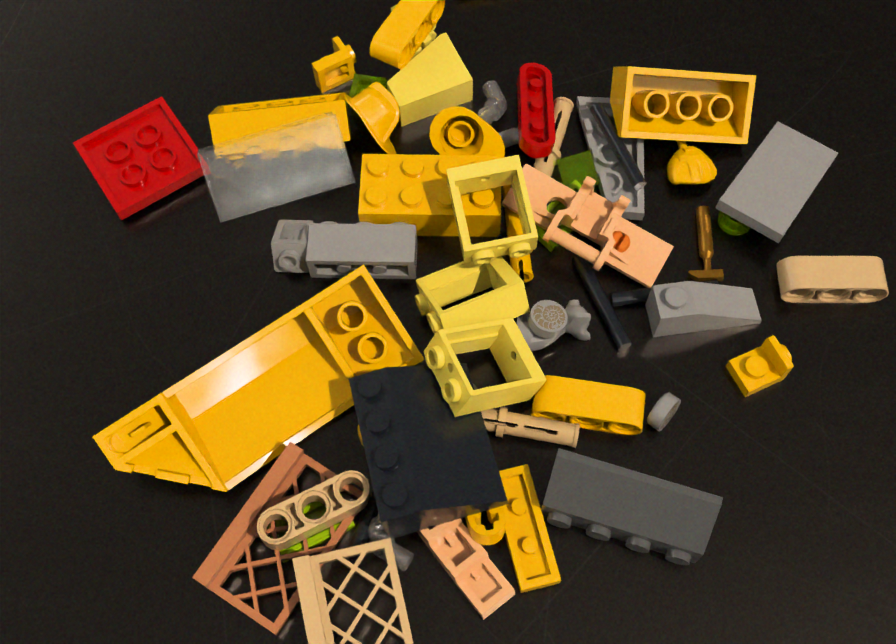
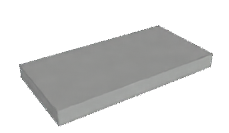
M777 121L719 199L715 208L779 243L835 160L838 152Z

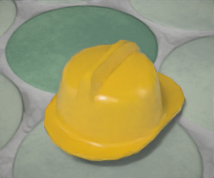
M379 82L372 83L353 98L344 94V99L359 114L380 147L387 154H396L395 148L389 139L400 118L399 104L395 97Z
M452 106L443 109L434 117L430 125L429 137L432 146L440 155H500L501 158H504L505 146L499 133L475 112L465 107Z

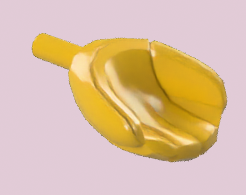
M676 140L679 150L673 154L667 164V175L670 182L674 185H698L714 180L717 175V169L712 160L697 147L687 146L686 141Z

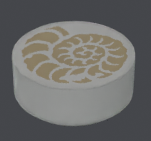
M542 300L532 307L528 317V325L537 336L552 339L558 337L563 332L568 316L565 309L559 303L551 300Z
M670 392L665 393L652 408L647 417V423L656 430L661 431L677 411L681 400Z

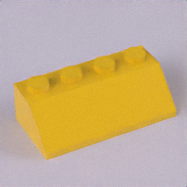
M631 66L613 67L610 104L618 137L748 144L756 75Z
M347 92L217 106L208 114L215 156L225 155L226 160H234L246 157V152L258 151L259 156H270L278 154V149L292 148V152H305L312 150L311 145L325 144L327 149L344 147L345 141L351 140L348 103L343 96L344 94L347 95Z

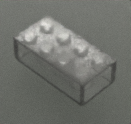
M332 111L201 148L197 152L220 223L355 183L336 114Z

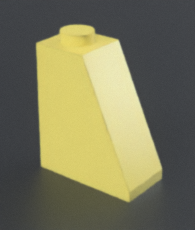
M446 32L435 38L404 69H401L387 81L388 91L399 104V123L401 127L437 114L443 109L473 100V79Z

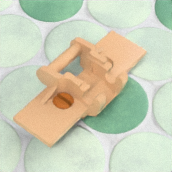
M524 165L522 170L535 224L546 230L542 240L546 242L551 240L594 264L592 268L597 271L605 263L647 288L652 287L674 246L621 217L629 205L630 199L621 195L615 202L607 200L594 192L596 180L589 176H586L579 191L576 192L530 165ZM511 187L501 205L518 214ZM550 201H560L564 204L565 209L558 210L556 215L548 212L547 204ZM565 225L581 236L600 245L601 252L561 230L558 226Z

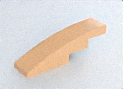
M461 518L416 531L483 620L515 595L514 588L489 559L487 551L481 544L471 538L469 530L463 524Z

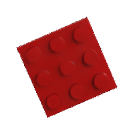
M162 96L73 142L78 153L121 220L211 172L209 163Z

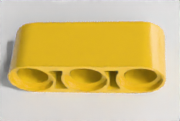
M400 0L375 33L370 45V56L400 70L404 69L442 16L445 0Z
M545 375L547 381L534 395L531 416L573 424L579 423L580 428L621 435H637L642 433L646 394L639 389Z

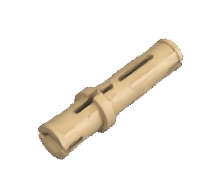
M557 97L553 102L555 127L557 123L559 124L552 153L548 156L547 162H545L546 157L535 158L533 168L549 177L552 176L554 167L560 162L561 144L574 108V103L566 97Z
M500 407V410L489 409L481 411L486 430L495 432L496 437L503 438V434L576 448L580 428L579 423L573 424L508 412L507 407ZM484 418L492 419V420H498V421H501V422L514 423V424H517V425H510V424H505V423H501V422L488 421V420H485ZM524 426H531V427H536V428L548 429V430H553V431H557V432H556V433H555V432H549V431H544V430H538V429H533V428H527V427H524Z

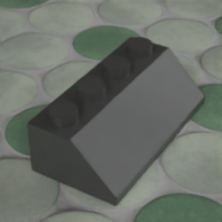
M558 448L541 511L543 517H547V522L556 527L568 529L571 525L585 529L586 534L592 538L608 541L611 537L626 542L625 546L633 551L649 553V550L666 554L665 559L672 563L689 565L690 562L696 563L704 555L722 505L723 497Z

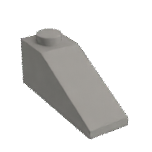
M695 281L653 285L645 304L653 337L760 324L762 321L752 288Z

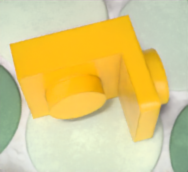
M338 36L332 38L334 53L311 63L316 85L321 93L356 78L354 63L357 62L355 53L349 44L345 46Z
M774 335L766 338L760 347L735 357L726 364L727 370L744 397L784 380L794 367L789 350L785 345L780 344Z

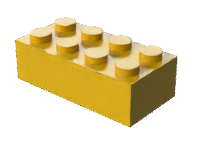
M362 154L358 207L359 222L365 221L372 224L404 222L416 225L417 236H458L447 185L446 169L499 159L501 156ZM501 186L460 194L469 236L500 237Z

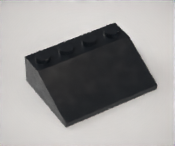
M460 363L474 390L467 363ZM428 365L385 367L349 378L380 522L391 539L509 504L481 411L455 417L449 404L444 400L441 387Z

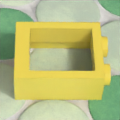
M519 155L446 169L447 185L464 263L473 262L474 265H484L494 261L495 257L510 255L511 258H519L530 254L531 250L536 249L538 233ZM512 184L523 235L471 245L460 194Z
M502 256L495 257L494 261L484 265H474L473 262L464 263L462 261L416 279L419 294L414 296L421 315L427 316L428 323L434 334L440 329L507 318L514 319L530 312L524 281ZM493 287L494 289L490 292H487L485 294H482L480 296H477L475 298L452 306L448 309L442 310L441 308L443 306H446L448 304H451L453 302H456L458 300H461L463 298H466L488 288Z
M513 318L437 330L423 351L426 363L432 369L441 387L442 396L449 404L455 417L529 401L547 381ZM490 349L507 383L473 390L456 354Z

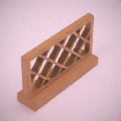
M289 442L192 577L276 636L300 601L297 582L285 584L282 561L305 555L310 556L334 551L349 525L358 515L357 513L343 520L336 531L334 530V525L331 526V539L326 546L309 549L306 538L303 540L304 551L280 555V551L275 550L276 557L252 561L250 546L255 538L259 537L257 531L258 518L268 508L299 494L297 479L303 470L308 467L319 474L321 483L325 479L328 480L337 475L304 454L303 449L292 442ZM352 484L344 486L340 491H345L355 499H359L363 494V491ZM293 486L295 495L286 496ZM274 520L270 523L271 528L266 530V535L272 534L273 539H277V533L287 532L289 525L276 527ZM246 553L247 563L238 564ZM277 563L280 586L257 590L253 568ZM325 563L319 564L320 570L322 569ZM248 569L251 592L232 595L222 588V585L232 572ZM297 588L288 601L286 590ZM282 591L284 608L273 623L260 614L258 596ZM252 598L254 609L241 600Z

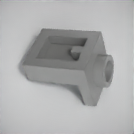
M313 220L278 221L271 241L274 270L276 272H309L306 263L309 223H313Z

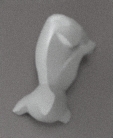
M569 300L565 308L568 316L567 324L563 332L558 337L552 339L539 337L532 332L528 325L529 313L517 317V326L532 352L554 343L565 332L570 333L579 340H590L591 337L587 328L591 320V314L580 306L579 300Z

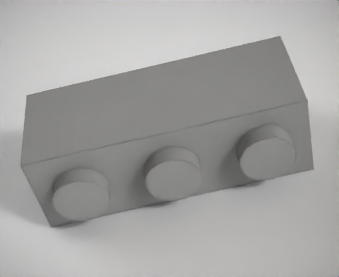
M333 221L309 223L306 263L311 278H343L364 265L372 278L416 279L418 244L416 225L404 222L372 224L365 221L357 222L356 224H338Z

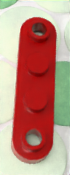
M526 63L520 67L517 78L519 147L531 158H544L552 153L556 140L552 74L547 67L541 64Z

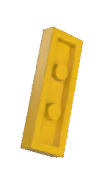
M528 464L499 471L509 503L502 506L506 518L505 537L520 593L559 584L561 577Z

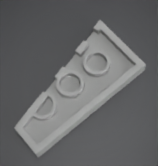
M577 96L576 107L601 196L611 202L617 201L621 195L627 197L631 201L621 217L629 220H642L644 216V187L634 190L590 112V107L593 104L602 103L616 128L610 98ZM621 137L644 177V139Z

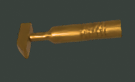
M699 206L696 208L699 256L704 262V270L688 271V277L696 282L715 279L723 281V269L711 270V258L714 255L710 208L708 206Z

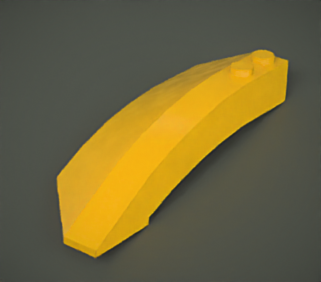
M362 265L94 435L93 438L115 470L128 473L138 472L153 475L158 479L183 484L193 483L212 487L211 489L228 492V490L279 456L289 442L298 443L352 407L354 401L349 378L385 367L415 366L425 359L366 267Z

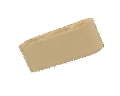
M790 256L780 260L776 265L780 296L785 302L871 303L880 301L889 294L883 260L877 256Z
M345 471L268 508L260 515L257 521L259 537L266 547L280 551L359 513L366 507L369 501L370 485L368 479L358 471ZM348 484H356L362 489L363 494L355 501H347L340 495V491ZM314 501L320 502L326 507L324 515L316 520L308 519L303 514L306 505ZM274 520H283L289 525L288 531L281 538L273 539L266 535L268 525Z

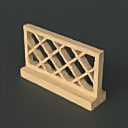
M391 538L314 556L305 555L292 558L308 644H335L332 631L343 637L339 644H345L347 640L352 644H362L350 635L363 614L384 627L375 644L381 643L388 630L403 639L404 644H414ZM384 550L387 568L379 581L358 568L367 553ZM360 555L354 564L345 559ZM337 560L351 570L339 589L336 590L322 580L319 564ZM354 573L375 585L363 606L342 594ZM388 573L392 589L383 584ZM379 588L395 599L396 609L388 623L367 610ZM324 589L334 594L328 606ZM338 598L359 611L346 633L331 624L329 612ZM397 615L401 631L392 626Z

